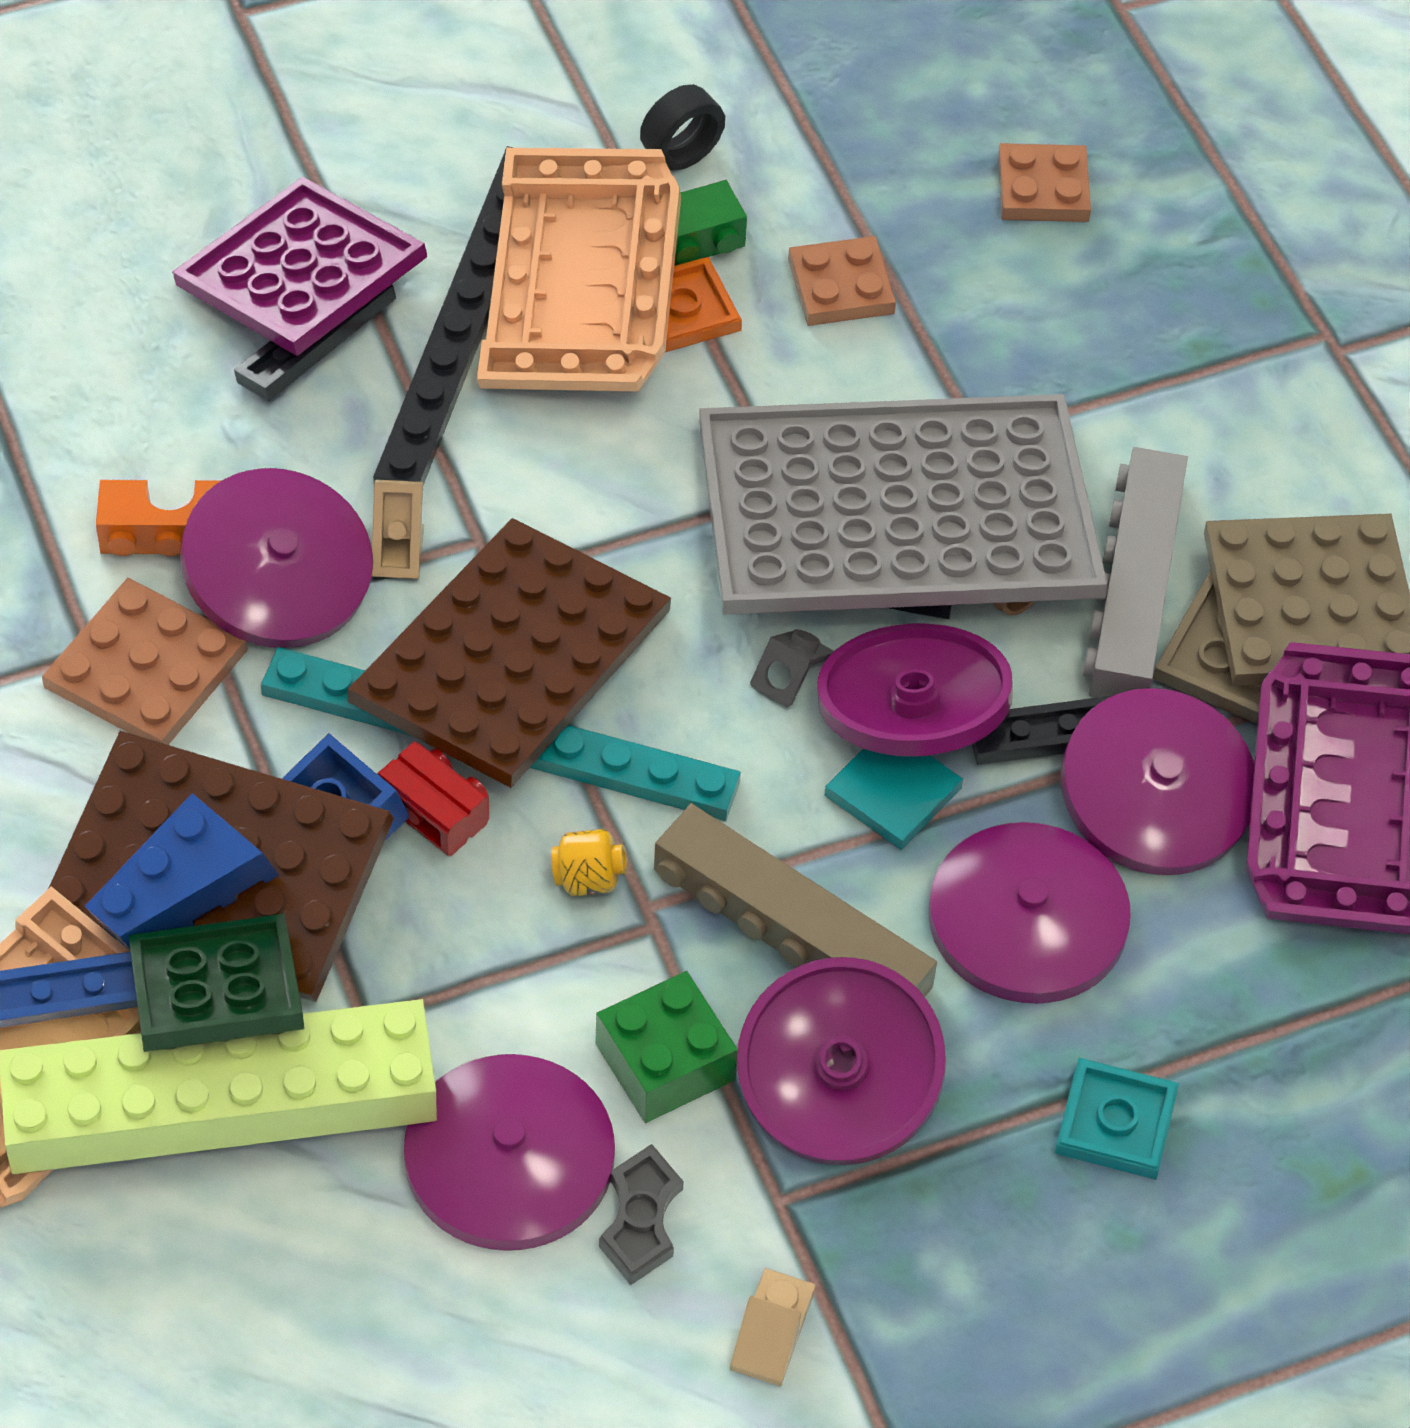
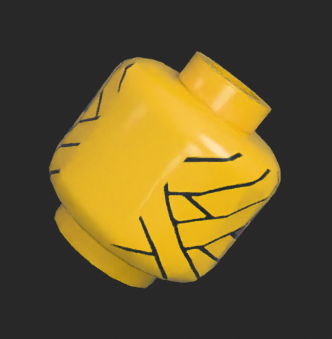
M597 829L568 832L562 836L559 846L552 847L551 864L556 886L563 885L570 896L610 893L616 888L618 875L627 873L625 847L623 844L615 845L611 833L607 830Z

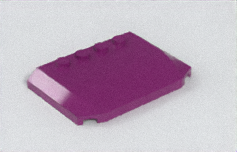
M1289 642L1283 656L1273 671L1270 670L1262 682L1259 698L1246 872L1267 919L1410 934V654Z

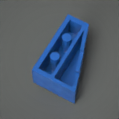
M192 793L85 907L103 928L130 950L129 935L194 926L193 920L219 905L225 908L237 900L235 896L262 880L267 883L279 876V874L257 847Z

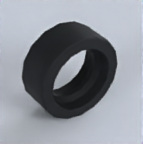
M694 84L682 85L667 92L654 103L645 115L640 127V141L645 149H661L669 170L686 169L703 159L718 143L725 128L726 115L721 106L702 87ZM693 118L692 121L682 132H680L677 136L673 137L676 131L685 122Z

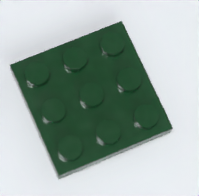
M285 913L129 935L144 1052L162 1049L170 1050L177 1047L211 1042H226L232 1039L280 1034L304 1029L303 1011Z

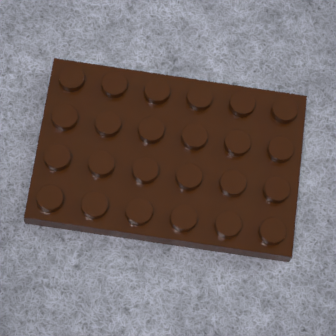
M511 518L348 688V702L512 788L670 611L671 597Z
M119 731L49 888L52 886L103 928L87 910L85 905L193 793L257 847L279 874V876L267 883L262 880L235 896L237 900L225 908L219 905L193 920L194 926L285 913L299 995L301 998L317 1002L394 820L390 811Z

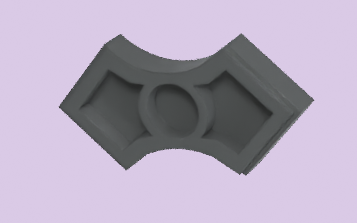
M652 1144L611 1170V1183L617 1192L620 1207L613 1224L599 1238V1248L630 1285L665 1263L674 1254L673 1244L664 1229L663 1218L670 1202L683 1190L684 1181Z

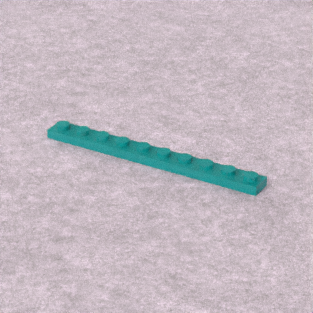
M277 647L261 682L262 696L409 735L348 702V688L366 670ZM571 725L566 726L530 767L531 769L683 810L692 803L712 817L727 821L741 778V771Z

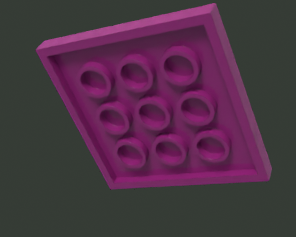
M302 176L176 268L172 273L176 286L298 356L428 256L424 242Z

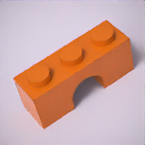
M100 480L96 516L100 554L120 556L130 554L175 556L180 554L182 536L193 508L210 488L222 480H195L194 495L187 505L175 510H163L151 504L148 480Z

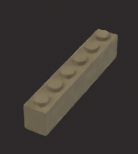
M692 803L655 842L654 870L664 882L672 887H681L695 896L708 911L715 914L721 913L738 924L741 931L754 940L761 939L778 950L780 955L791 965L798 967L815 960L833 957L859 958L882 964L896 971L910 981L924 997L933 988L937 967L935 959Z

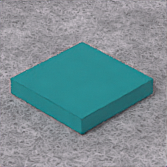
M862 749L825 786L824 796L902 850L962 789L963 778L930 755L895 756Z
M1079 1057L1054 1154L1156 1180L1179 1083Z

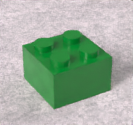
M687 970L596 1012L595 1044L644 1123H648L736 1080L738 1049Z

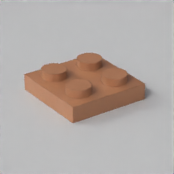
M999 144L998 165L1002 220L1089 222L1091 202L1086 145Z
M876 236L789 247L788 261L807 326L895 314L896 300Z

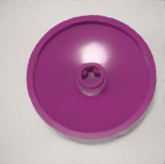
M260 468L240 472L223 479L199 499L188 518L182 536L180 562L184 581L190 595L202 612L222 630L236 638L259 646L296 648L314 644L330 637L352 619L361 606L370 585L373 570V553L371 542L362 520L349 502L338 492L320 480L303 473L286 469Z
M899 624L863 633L841 645L826 659L817 680L820 713L827 725L837 735L863 749L895 756L936 755L971 745L990 734L1002 723L1010 710L1013 699L1012 671L1001 651L976 634L956 627L939 624Z
M1144 688L1129 690L1109 697L1097 704L1081 719L1075 728L1062 759V795L1069 815L1078 830L1089 843L1094 845L1106 857L1127 868L1155 875L1185 874L1203 869L1221 859L1236 845L1250 823L1254 761L1248 746L1236 728L1222 714L1203 701L1181 692L1167 689Z
M1028 822L996 825L964 839L952 849L940 864L933 880L929 901L930 930L939 952L949 966L965 981L981 991L1001 999L1020 1003L1039 1004L1061 1001L1075 997L1097 985L1118 962L1126 943L1131 918L1130 902L1125 884L1114 865L1100 850L1072 832L1046 824Z
M833 957L815 960L788 971L769 985L750 1009L740 1033L737 1071L740 1086L751 1114L759 1126L777 1144L802 1158L814 1162L832 1165H851L869 1162L895 1151L913 1138L932 1115L943 1089L946 1072V1053L939 1021L924 995L910 981L896 971L870 960Z
M518 1054L493 1055L469 1061L452 1069L435 1082L437 1121L407 1125L404 1140L405 1170L416 1202L438 1227L451 1236L474 1246L492 1250L511 1251L535 1248L556 1241L574 1231L593 1214L604 1198L611 1182V1170L614 1169L615 1142L612 1123L602 1101L594 1090L575 1073L561 1065L539 1057Z

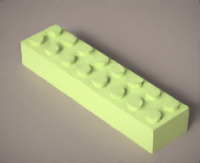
M423 999L303 1013L304 1029L232 1039L226 1042L183 1046L170 1050L162 1049L144 1052L141 1033L0 1050L4 1138L11 1173L20 1174L437 1121L436 1087Z

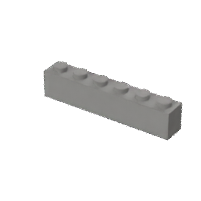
M1133 447L1129 465L1120 463L1115 491L1124 492L1123 501L1114 499L1109 527L1118 528L1117 536H1107L1103 563L1111 565L1110 574L1105 573L1107 580L1106 598L1096 599L1105 602L1104 611L1094 610L1089 637L1099 639L1097 649L1088 647L1083 676L1092 677L1090 697L1113 696L1129 690L1150 688L1188 456Z

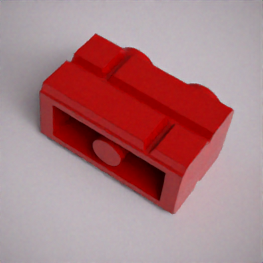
M414 741L398 755L396 760L390 761L377 773L397 791L410 816L405 822L447 856H452L467 843L469 837H474L488 823L489 795L486 788L473 777L464 779L454 771L450 760L438 749L429 751L420 743Z

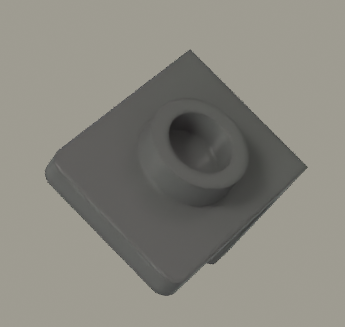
M799 629L772 636L750 681V685L783 706H791L810 666L826 661L834 651L821 644L820 640L813 634ZM776 661L786 664L791 672V682L785 689L775 688L768 679L769 667Z

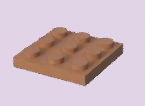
M127 577L42 675L43 686L130 734L169 745L247 652V642L232 636L207 618Z

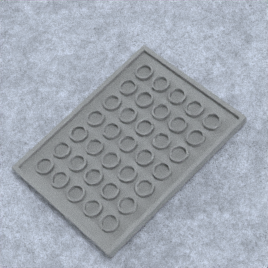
M1064 394L699 408L700 434L723 615L1106 598L1107 580Z

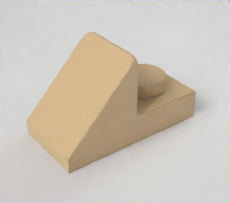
M375 480L372 534L373 577L419 579L424 524H422L423 482Z
M764 1268L755 1296H750L747 1302L730 1370L782 1386L815 1294L816 1284Z

